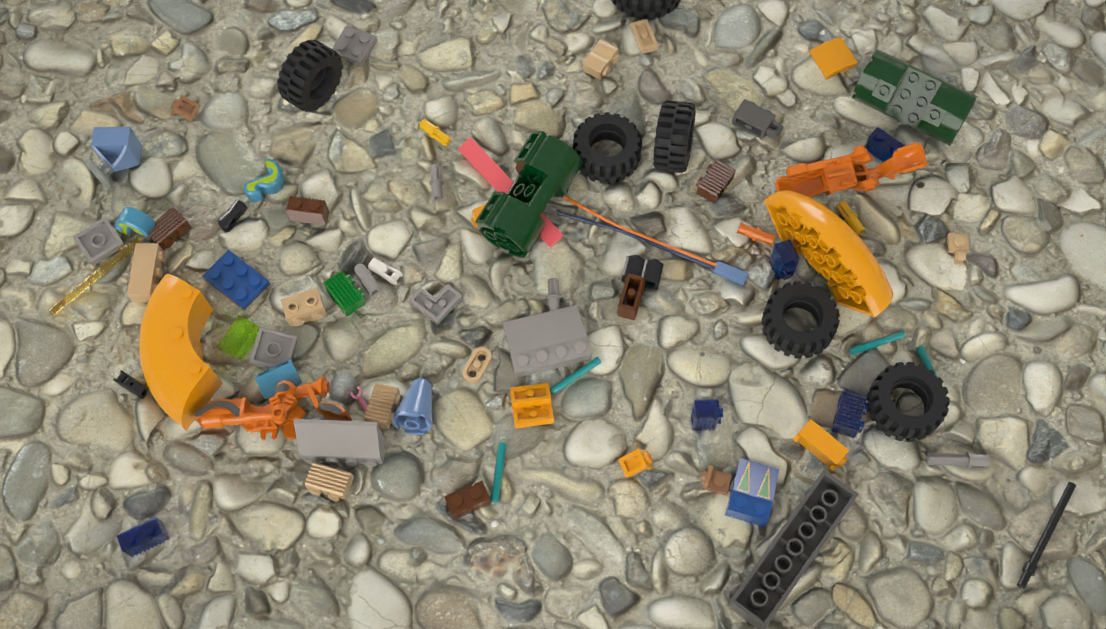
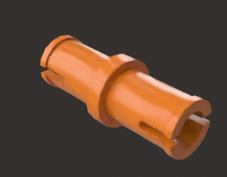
M743 222L740 223L737 234L752 238L754 242L757 240L772 246L776 235L760 230V227L754 228Z

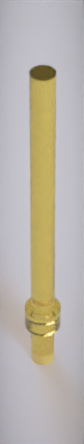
M137 236L128 245H123L118 249L119 252L48 311L54 316L121 259L131 255V251L135 249V244L142 243L141 239Z

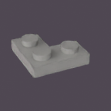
M447 284L436 297L420 287L408 301L414 308L439 325L463 297L462 294Z

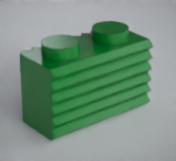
M340 271L333 277H330V279H327V281H324L325 289L346 317L365 305L364 297L366 296L360 287L357 289L354 287L353 284L355 282L350 274L345 275L343 271Z

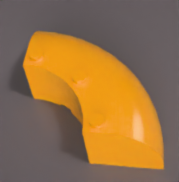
M779 191L764 200L783 246L799 256L803 254L818 274L821 273L829 281L826 284L837 304L872 317H876L888 307L893 298V290L870 249L845 221L818 201L794 191Z
M165 274L152 293L144 311L139 335V357L146 384L154 399L175 423L187 430L194 421L192 416L195 412L207 404L223 384L212 368L204 362L201 350V331H203L213 309L200 290L173 275Z

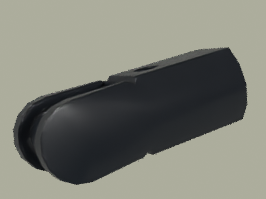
M236 199L227 212L219 219L218 224L224 232L232 230L238 219L246 211V204Z
M120 370V375L113 379L118 385L141 399L149 392V388L122 370Z

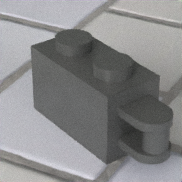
M746 99L742 101L732 120L733 125L761 140L765 136L777 139L783 130V126L774 121L775 114Z

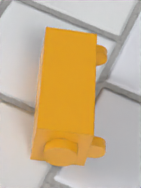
M812 419L808 421L793 439L795 443L798 441L828 466L830 472L836 466L841 468L848 460L845 456L849 450Z

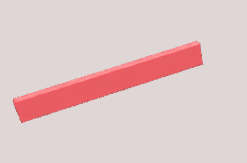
M471 137L467 139L458 150L497 192H505L507 194L514 182ZM542 213L540 216L544 220L545 226L540 238L552 248L564 235Z

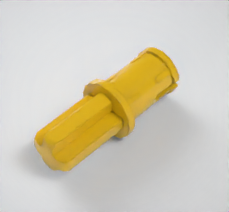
M426 118L420 122L419 128L428 133L431 139H436L442 145H449L451 138L442 132L439 126L433 125Z
M846 201L840 202L836 206L845 219L844 221L848 223L857 235L866 230L857 218V213L851 210Z

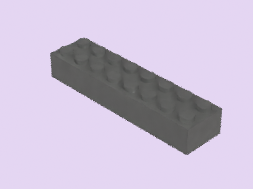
M823 470L731 598L727 607L756 629H765L859 494L826 470Z

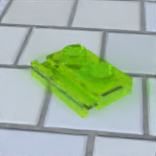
M238 316L217 345L218 349L242 361L255 343L260 326Z

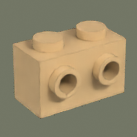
M318 288L280 300L290 327L301 326L304 322L318 320L327 315Z

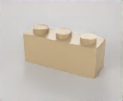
M158 243L135 244L127 295L133 302H148L159 283V279L162 278L163 271L161 267L162 262L165 261V252Z

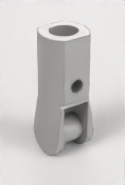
M357 264L354 268L357 279L370 297L377 295L380 292L379 285L370 275L365 265Z

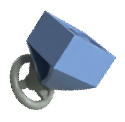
M94 127L91 147L102 162L97 166L90 159H86L85 163L99 181L108 189H111L113 185L107 177L113 172L139 165L142 145L131 127Z

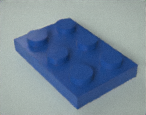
M230 250L202 275L208 283L244 311L270 285L269 280Z

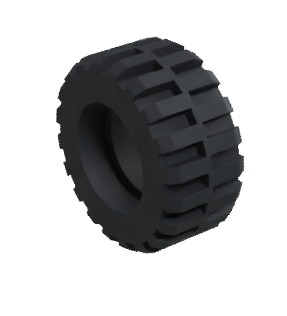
M317 40L301 42L299 46L293 48L292 53L288 54L286 61L282 64L281 71H279L277 84L281 97L305 112L316 111L319 107H323L325 102L329 101L331 95L335 93L336 87L340 83V77L343 74V64L340 55Z
M667 100L661 105L656 127L653 156L654 167L657 170L683 173L687 170L692 149L696 114L695 105L692 103Z
M604 112L603 115H600V113L594 114L593 118H586L584 123L579 124L573 139V150L582 160V166L579 171L581 170V174L584 177L589 176V180L593 182L597 180L601 184H605V182L613 184L616 180L621 182L625 180L626 176L630 177L639 166L641 159L642 139L640 131L636 129V125L633 122L629 123V119L625 116L622 118L620 114L614 113V115H611L609 112ZM611 140L618 143L623 150L614 156H601L595 153L591 147L599 141Z
M794 281L793 285L787 283L782 288H777L774 294L769 297L763 312L761 325H763V334L765 336L768 335V343L774 344L776 351L782 350L785 352V356L789 357L791 354L794 355V358L801 359L802 355H805V358H810L813 354L818 355L830 345L839 327L840 320L838 318L840 313L839 309H835L837 306L835 300H831V295L827 291L824 293L821 290L822 287L818 285L816 287L811 286L812 283L810 282L801 284V281ZM791 308L804 309L814 316L817 322V329L810 332L796 331L785 322L783 312Z
M898 362L894 366L890 365L884 371H881L871 385L870 391L867 394V401H869L867 403V411L872 412L869 415L871 421H876V427L879 431L881 429L886 431V436L891 437L893 435L895 440L902 441L904 438H906L907 442H914L916 438L917 440H922L927 435L930 436L945 420L944 418L949 411L950 398L946 397L949 392L946 386H942L943 380L934 375L936 372L932 369L930 371L926 370L925 365L919 364L915 366L914 362H907L904 365L903 362ZM906 388L915 392L923 402L924 413L920 416H909L900 412L892 402L891 390Z

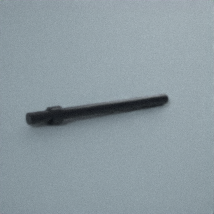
M1068 482L1029 561L1025 562L1022 568L1023 573L1017 583L1018 587L1025 589L1031 576L1035 575L1038 569L1037 564L1076 488L1074 483Z

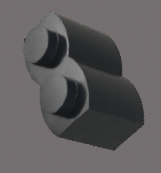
M638 255L627 256L621 282L625 283L627 274L630 273L646 278L644 288L658 289L664 264L657 259L645 260Z

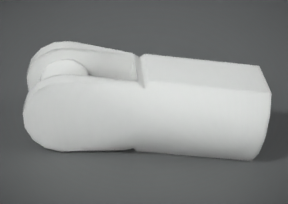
M373 258L368 265L369 270L394 285L397 284L398 278L403 276L399 270L388 266L376 258Z

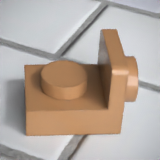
M181 95L178 100L175 99L170 107L173 109L171 115L175 116L178 114L192 122L201 105Z
M709 465L707 471L703 470L700 482L704 483V490L726 496L732 475L714 470L713 466Z

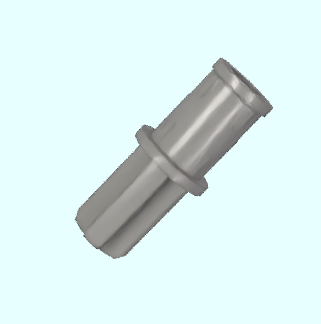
M437 164L431 166V180L429 181L432 192L431 199L434 201L443 199L442 185L444 181L442 180L441 166Z
M557 278L548 279V295L546 296L548 311L560 309L561 295H559V281Z

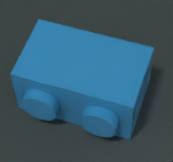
M292 359L255 375V380L265 400L273 397L275 388L281 381H289L296 387L302 383Z

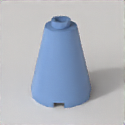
M419 378L412 382L392 419L393 425L397 429L402 427L405 429V433L412 435H424L428 430L429 432L431 431L432 385L428 380Z

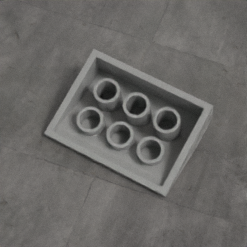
M577 305L502 322L516 378L589 361L592 358L590 344Z
M294 419L299 454L306 463L312 464L313 462L323 461L331 465H335L337 462H345L347 465L365 463L368 466H377V464H383L386 441L377 422Z

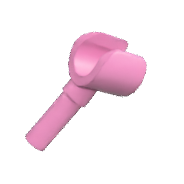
M357 386L360 394L356 396L351 391V397L357 399L366 412L368 406L362 397V389Z

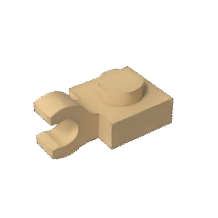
M948 233L947 235L948 253H954L955 265H963V260H966V254L969 251L968 234Z

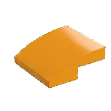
M841 37L824 42L809 50L811 57L826 80L841 71L845 73L858 65L857 60Z
M549 382L510 388L515 429L554 423Z

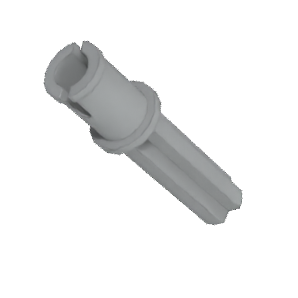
M970 452L966 454L928 453L926 457L928 465L966 466L967 468H971V466H990L989 454H971Z

